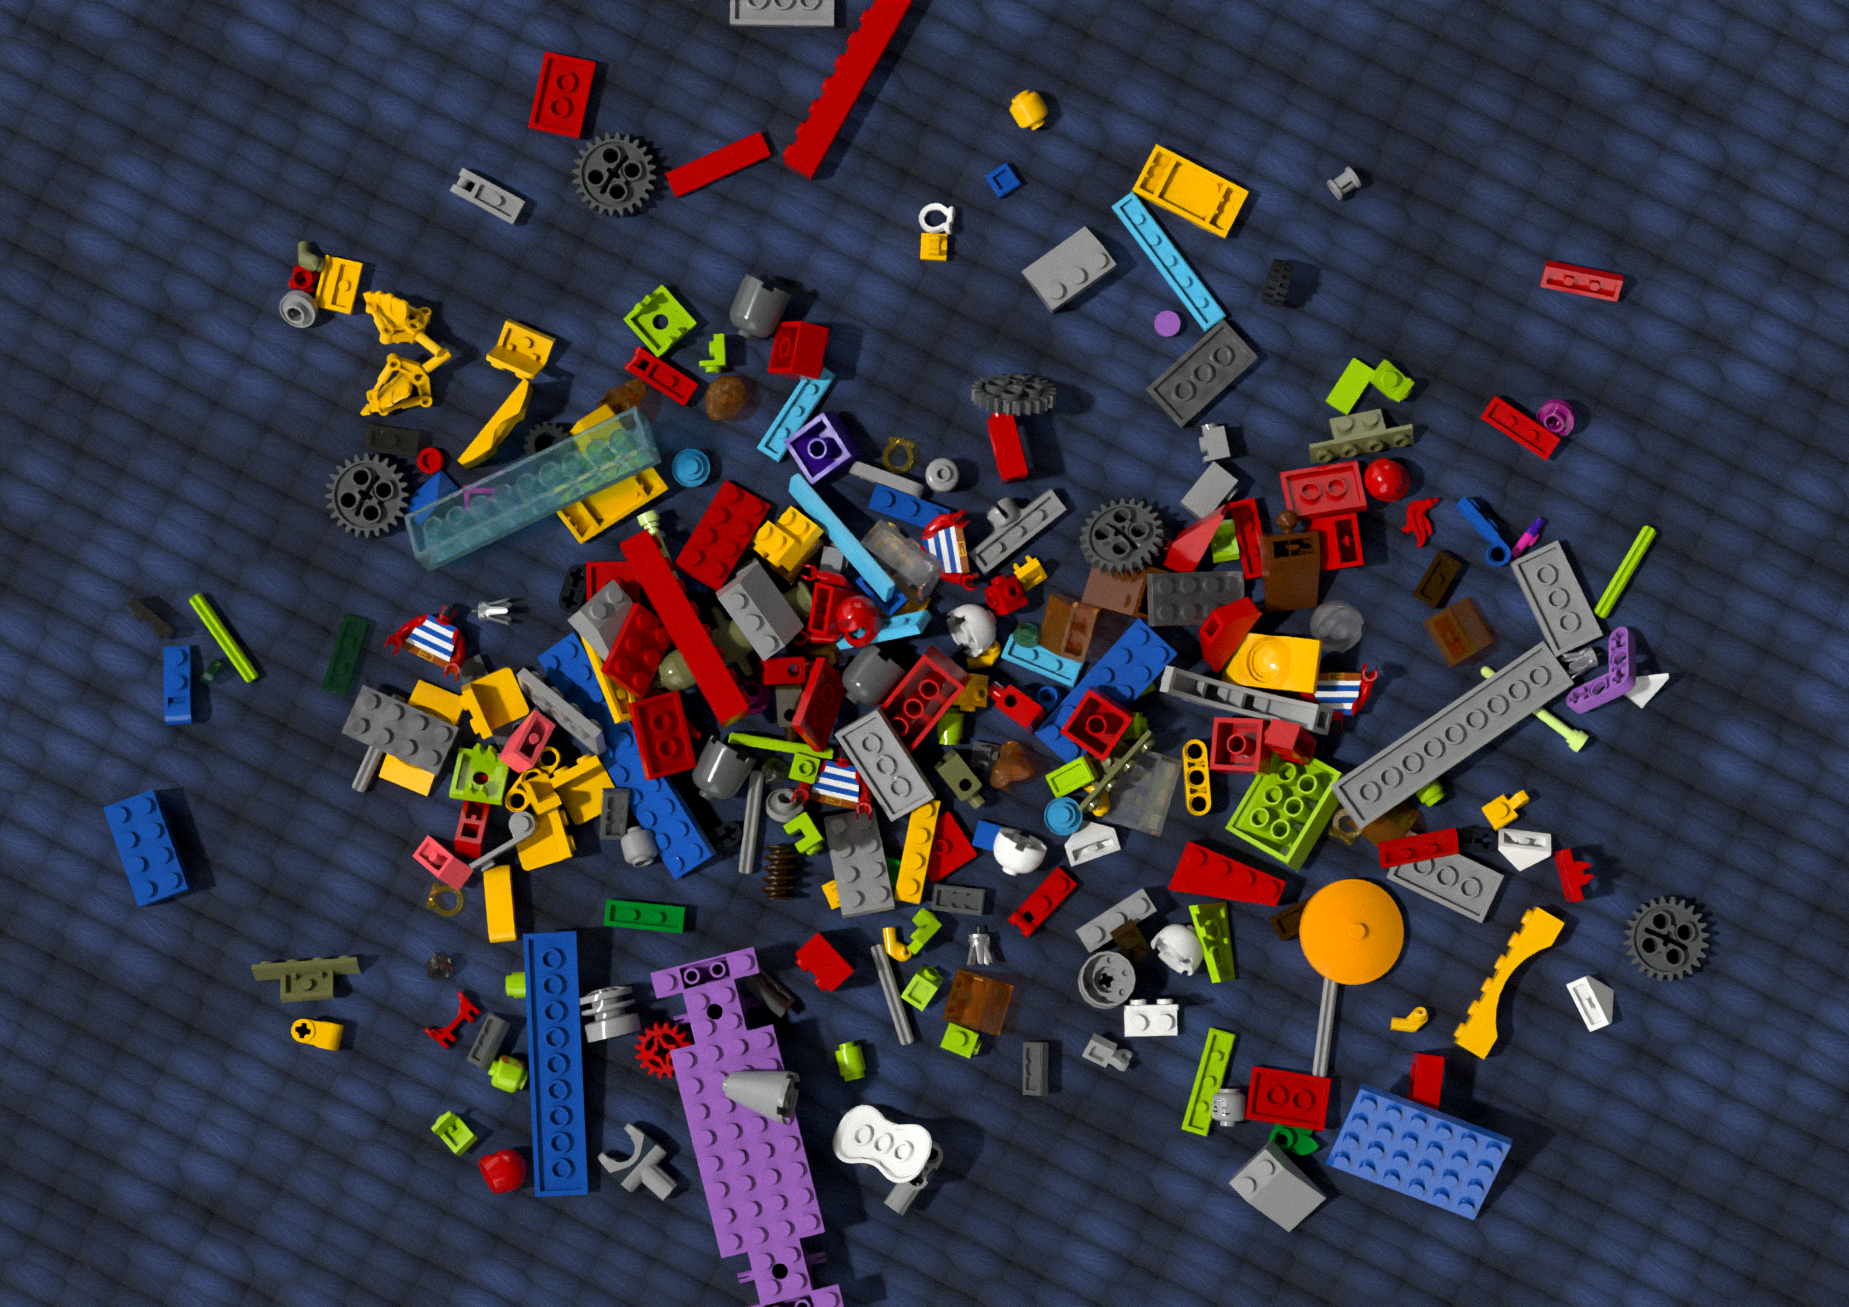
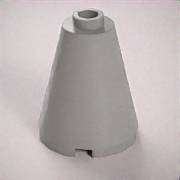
M733 1071L730 1076L725 1077L722 1090L726 1092L727 1098L779 1124L786 1125L787 1121L785 1118L792 1117L796 1106L799 1090L794 1089L795 1081L799 1082V1075L792 1071Z

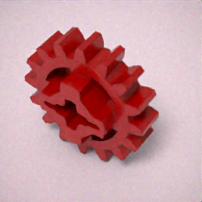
M669 1020L663 1026H661L659 1021H656L654 1029L648 1025L644 1029L645 1033H640L637 1037L642 1042H638L635 1045L636 1049L641 1050L635 1057L636 1059H643V1063L640 1065L641 1068L646 1066L650 1068L648 1075L656 1071L660 1079L664 1073H667L669 1078L673 1077L674 1066L670 1050L692 1044V1040L684 1039L688 1033L687 1031L681 1033L678 1031L680 1026L678 1023L672 1028L670 1027ZM667 1034L673 1036L676 1040L672 1039ZM654 1035V1045L647 1048L649 1039ZM661 1045L663 1046V1048L669 1049L667 1054H665L663 1050H659V1047Z

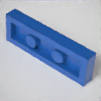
M878 483L868 506L870 510L925 529V526L939 514L950 513L949 509Z

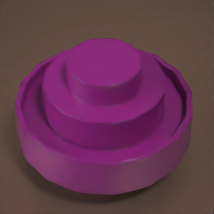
M1561 399L1547 400L1538 411L1537 423L1557 436L1562 437L1572 431L1576 423V413L1569 403Z
M751 678L743 679L736 683L740 692L745 690L752 702L749 705L751 713L749 715L759 714L766 710L770 700V691L766 685L757 679Z

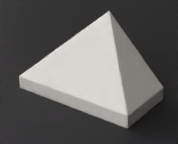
M1665 673L1636 677L1635 686L1624 695L1640 708H1643L1669 679V675Z
M1083 820L1080 829L1072 834L1064 845L1071 867L1121 849L1114 828Z
M1501 828L1498 830V850L1519 871H1522L1551 856V834Z
M1589 975L1566 984L1590 1032L1612 1023L1613 989Z

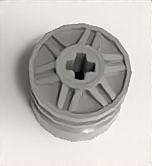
M1111 951L1099 952L1090 957L1081 968L1078 977L1079 992L1084 1000L1093 1007L1104 1010L1116 1008L1124 1003L1133 992L1136 981L1134 969L1128 959L1119 953ZM1105 974L1107 978H1112L1113 981L1109 984L1110 988L1099 984L1102 975Z
M612 986L592 991L583 998H579L580 1005L592 1004V1009L581 1012L582 1016L594 1015L595 1021L585 1025L588 1043L642 1030L638 1013H626L625 1011L626 1007L636 1003L635 999L623 1002L622 995L633 993L632 986Z

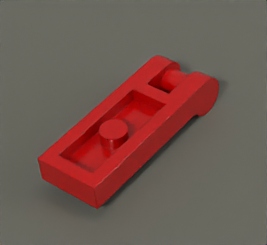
M637 346L633 352L635 354L630 362L627 361L624 369L685 407L699 384ZM643 360L650 363L645 372L639 369Z
M1057 867L1009 917L1008 921L1012 925L1016 924L1022 930L1021 933L1027 938L1077 884ZM1027 910L1035 917L1030 923L1022 916Z

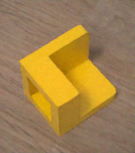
M544 772L522 782L530 803L538 815L562 804L547 773Z

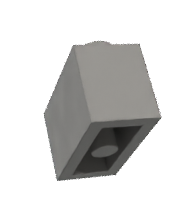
M1213 461L1182 499L1180 505L1200 520L1218 509V505L1223 499L1229 501L1238 490L1235 487L1238 480Z

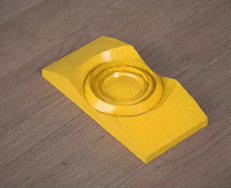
M1157 144L1132 189L1133 192L1156 206L1168 210L1195 226L1222 238L1226 237L1249 191Z
M525 379L521 381L457 460L466 469L473 468L495 455L498 445L507 437L516 423L524 420L534 389Z
M638 450L612 460L601 473L593 478L574 484L552 507L578 542L582 544L669 488L643 452Z
M1247 633L1224 664L1221 681L1244 687L1316 694L1323 641Z
M418 680L407 704L456 727L464 710L458 695L422 680ZM387 754L379 777L428 796L436 775Z

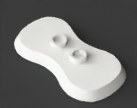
M868 1105L852 1108L841 1120L833 1139V1151L840 1160L846 1163L871 1164L878 1168L887 1179L896 1183L915 1179L926 1166L932 1148L931 1136L924 1127L916 1124H894L885 1119L877 1109Z

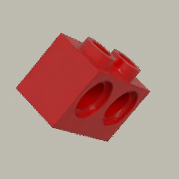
M1272 718L1270 726L1266 728L1264 733V743L1280 759L1310 766L1317 740L1301 725Z

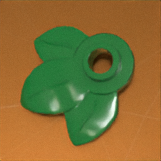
M1275 1124V1129L1272 1130L1269 1136V1141L1272 1140L1284 1153L1291 1151L1298 1156H1305L1318 1148V1144L1309 1137L1313 1130ZM1280 1135H1285L1288 1141L1282 1145L1278 1143L1277 1138Z

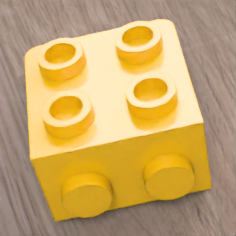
M507 319L497 345L487 354L486 360L491 362V365L501 370L508 369L515 372L518 378L525 380L535 379L546 367L556 339L511 319Z
M504 667L461 686L463 695L459 696L460 702L465 711L470 710L473 719L469 720L474 733H480L482 739L493 736L492 730L524 717L529 713V707L510 667Z
M590 753L578 758L576 766L568 769L566 765L554 771L555 777L549 779L554 789L558 791L573 822L577 825H581L600 815L602 789L615 788L599 756H591Z
M559 806L539 815L535 813L540 822L537 833L516 845L522 868L526 871L574 857L573 851L577 850L573 836H568L565 826L569 825L566 812L565 810H560Z

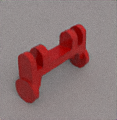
M461 991L457 992V995L460 997L459 1014L447 1027L432 1028L431 1030L425 1027L424 1029L432 1039L437 1040L447 1050L450 1048V1045L444 1041V1038L447 1037L453 1043L457 1040L451 1033L455 1026L464 1017L470 1023L475 1021V1018L468 1012L472 1009L477 1015L482 1013Z

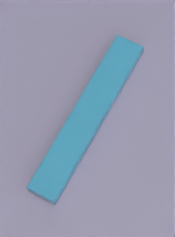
M1133 191L1112 206L1113 211L1204 332L1226 317L1225 313Z
M797 473L792 476L789 485L790 494L884 602L890 600L893 596L895 582L801 474Z

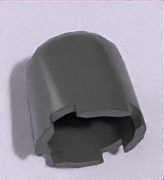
M746 274L729 311L730 321L739 328V335L752 340L753 336L760 338L768 337L775 331L792 295L776 287H773L772 291L763 287V281Z
M875 643L862 647L842 674L843 686L848 691L845 696L856 705L859 702L872 707L879 705L908 673L897 662L895 663L890 658L887 661L885 657L888 654Z
M714 734L711 735L696 763L697 767L693 769L692 779L695 785L701 789L699 794L707 800L713 801L714 798L728 800L739 791L757 760L751 758L752 755L733 743L726 746L720 742L721 737Z

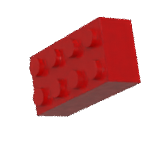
M932 644L880 707L910 754L973 678Z

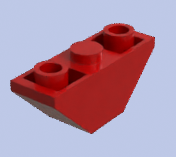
M1245 597L1214 609L1199 629L1203 658L1214 673L1218 674L1262 614L1250 597Z

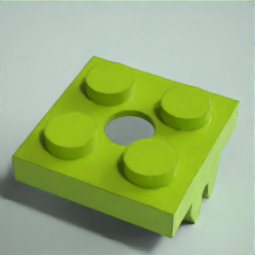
M663 285L658 287L652 294L646 295L644 300L638 302L634 310L623 318L658 359L697 325L695 320ZM664 315L667 317L668 325L665 329L658 330L653 326L655 316Z
M479 743L473 749L459 748L449 791L450 798L502 805L510 767L498 759L500 753H497V750L492 745H489L487 750L483 749ZM483 772L488 775V781L485 784L479 785L473 781V776L476 773Z

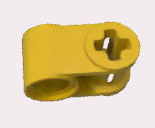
M299 1019L293 1023L291 1034L298 1042L339 1052L344 1025L326 1021ZM304 1023H306L311 1033L306 1034L302 1038L301 1033L297 1032L298 1027H303Z

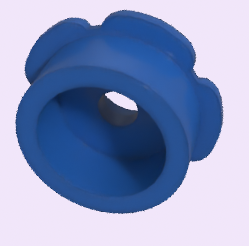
M1045 686L1037 692L1036 703L1046 711L1055 710L1056 706L1062 701V696L1058 693V689L1055 686Z

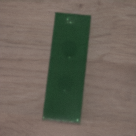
M344 614L323 681L322 690L348 697L370 621Z

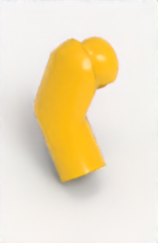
M994 640L991 647L984 653L973 658L967 657L968 670L991 667L1001 653L999 643Z
M1089 782L1082 788L1091 793L1096 787ZM1107 791L1100 798L1102 800L1100 805L1093 811V814L1098 817L1104 816L1110 809L1109 793Z
M896 927L883 928L886 953L897 961L904 962L910 959L912 952L907 948L908 946L897 941Z
M1417 1007L1406 1019L1392 1017L1390 1029L1414 1033L1427 1022L1428 1012L1424 1007Z

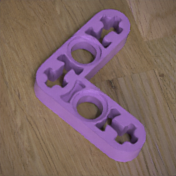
M1618 627L1611 633L1609 637V673L1576 687L1568 694L1566 703L1573 711L1578 714L1587 712L1631 691L1636 684L1635 635L1626 627ZM1626 656L1625 660L1619 664L1620 660ZM1605 686L1604 690L1597 695L1599 690Z

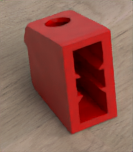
M775 653L763 661L758 654V680L764 685L805 683L806 676L810 675V670L813 668L815 660H805V656L801 653ZM795 664V669L792 672H788L789 666Z
M995 681L988 689L987 695L996 701L994 706L1031 735L1034 734L1048 715L1043 707L1011 684L1004 688ZM1016 700V701H1017L1016 705L1013 706V707H1010L1009 704H1010L1012 701Z

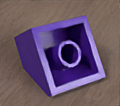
M835 411L822 412L784 441V444L811 485L842 470L862 455L859 447Z

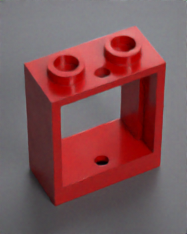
M991 413V418L987 419V428L1002 485L1027 479L1028 470L1014 415L1010 414L1008 416L1005 413Z
M1413 1052L1407 1095L1408 1100L1437 1111L1439 1110L1445 1057Z

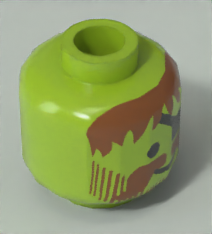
M502 1055L498 1061H492L488 1075L492 1076L491 1084L494 1087L514 1093L517 1089L522 1090L529 1070L525 1069L526 1064L523 1061L508 1055Z

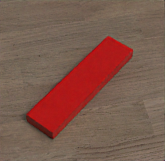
M759 131L665 173L677 199L766 159L771 154Z

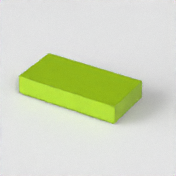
M1353 358L1325 402L1344 415H1348L1369 383L1368 378L1374 370Z
M1088 754L1045 775L1055 797L1059 798L1099 778V775Z

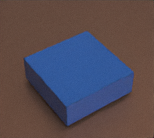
M1007 162L985 176V179L999 199L1021 185Z
M979 820L972 846L994 852V841L1002 826Z

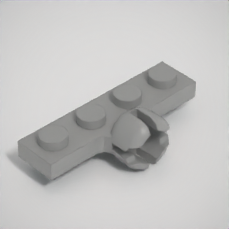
M1050 488L1022 509L1011 498L1001 499L997 503L1006 515L1004 516L994 506L988 510L986 517L993 525L994 531L968 552L983 574H986L1067 510Z

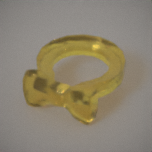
M890 436L888 438L890 443L883 452L882 460L884 466L893 473L905 472L913 463L914 454L912 448L915 447V442ZM897 444L905 446L908 454V461L902 467H894L888 461L889 451Z
M1345 808L1335 814L1333 825L1330 826L1328 834L1343 839L1350 846L1363 829L1357 828L1348 833L1340 830L1339 819L1342 816L1349 815Z
M437 882L433 883L431 892L428 895L426 908H433L442 916L449 917L457 914L463 906L462 893L450 885L439 886ZM446 890L454 892L458 899L456 907L450 911L440 909L434 901L437 893Z

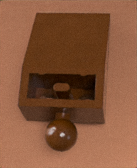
M1285 509L1277 517V523L1283 529V532L1259 534L1266 613L1317 607L1320 571L1319 532L1312 529L1294 530L1298 523V516L1293 510ZM1296 539L1301 540L1300 546L1298 544H1294Z
M1144 565L1143 571L1136 567L1134 575L1129 570H1126L1124 577H1121L1119 571H1116L1115 575L1111 577L1108 570L1101 574L1099 567L1096 569L1091 568L1081 603L1136 620L1141 617L1148 623V614H1145L1142 610V607L1148 604L1147 573L1171 572Z

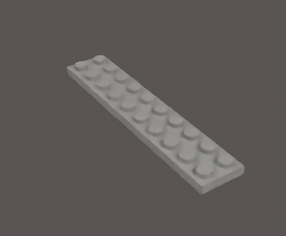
M1542 641L1330 787L1355 824L1362 830L1571 687L1574 682L1545 642Z

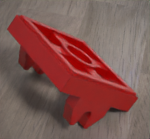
M1570 848L1554 851L1553 854L1565 900L1567 902L1584 900L1580 886L1587 884L1593 878V874H1583L1582 871L1591 865L1583 861L1574 862Z

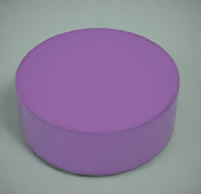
M1173 311L1159 313L1154 321L1155 331L1165 338L1176 335L1181 325L1179 316Z

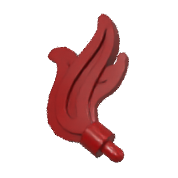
M1438 497L1412 501L1407 508V525L1402 527V531L1404 533L1414 531L1418 541V548L1422 547L1425 542V530L1428 532V536L1431 535V524L1424 514L1427 509L1434 507L1433 504L1439 502Z

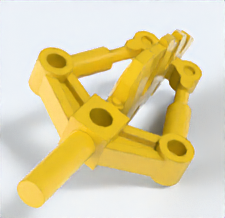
M367 291L363 293L367 303L365 310L374 317V323L380 332L379 340L381 343L388 345L392 342L397 344L401 342H409L411 344L419 342L436 357H440L444 353V349L424 334L427 325L430 323L431 309L428 307L415 308L410 306L404 299L400 300L391 293L384 294L383 291H377L376 293L374 291ZM409 315L416 318L410 321Z
M445 348L444 353L440 357L434 356L423 365L419 361L416 362L400 357L396 353L389 354L387 356V365L379 375L377 384L373 390H369L366 393L367 400L370 403L366 404L361 411V415H370L376 411L381 416H386L389 412L398 408L406 409L417 405L422 407L431 406L432 396L429 373L453 356L450 350ZM395 370L400 371L397 374V376L393 378L389 383L384 385L378 393V390L380 389L382 384H385L387 382L392 372ZM415 384L418 388V396L405 399L411 395L412 386Z

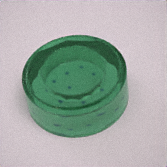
M1019 623L1013 632L1014 641L1025 648L1036 646L1040 638L1039 629L1031 623Z
M213 658L200 681L207 685L211 684L222 666V662Z

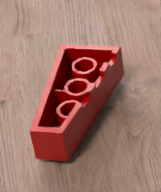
M1187 841L1167 890L1276 907L1286 882Z

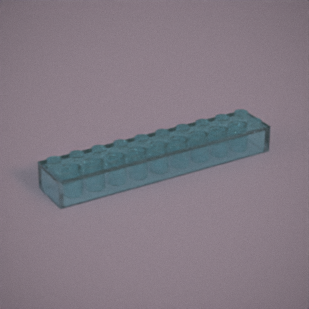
M634 406L405 515L404 519L415 559L430 572L661 463L662 461L649 420L637 406Z

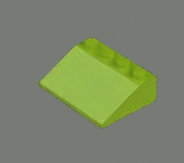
M1272 751L1270 775H1257L1225 829L1290 868L1299 871L1340 803L1330 786L1345 775L1313 757L1310 766L1282 760Z

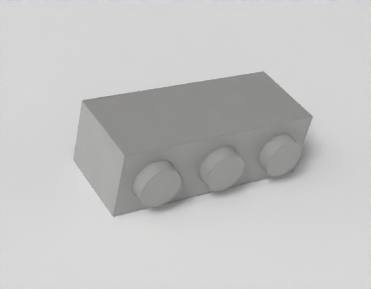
M1141 888L1084 924L1075 932L1087 951L1091 953L1113 939L1110 932L1131 918L1137 924L1157 910L1144 889Z

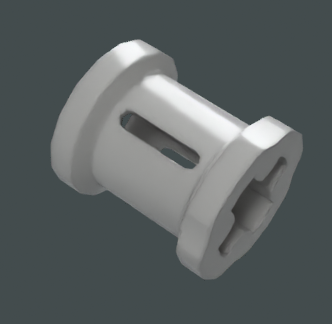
M1346 167L1344 173L1334 180L1329 179L1327 185L1338 200H1342L1344 194L1354 187L1359 188L1361 182L1350 167Z

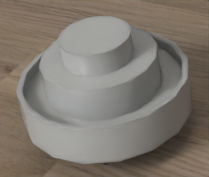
M294 290L288 292L282 298L279 305L283 319L290 325L299 328L310 326L319 313L315 300L303 291Z
M788 788L778 789L768 795L766 811L776 821L790 822L804 813L805 807H802L804 800L797 797L792 803L791 799L795 790Z

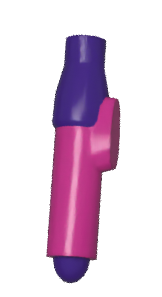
M1538 517L1525 530V533L1511 549L1510 561L1518 559L1525 548L1532 546L1537 540L1540 528L1545 523L1541 518Z

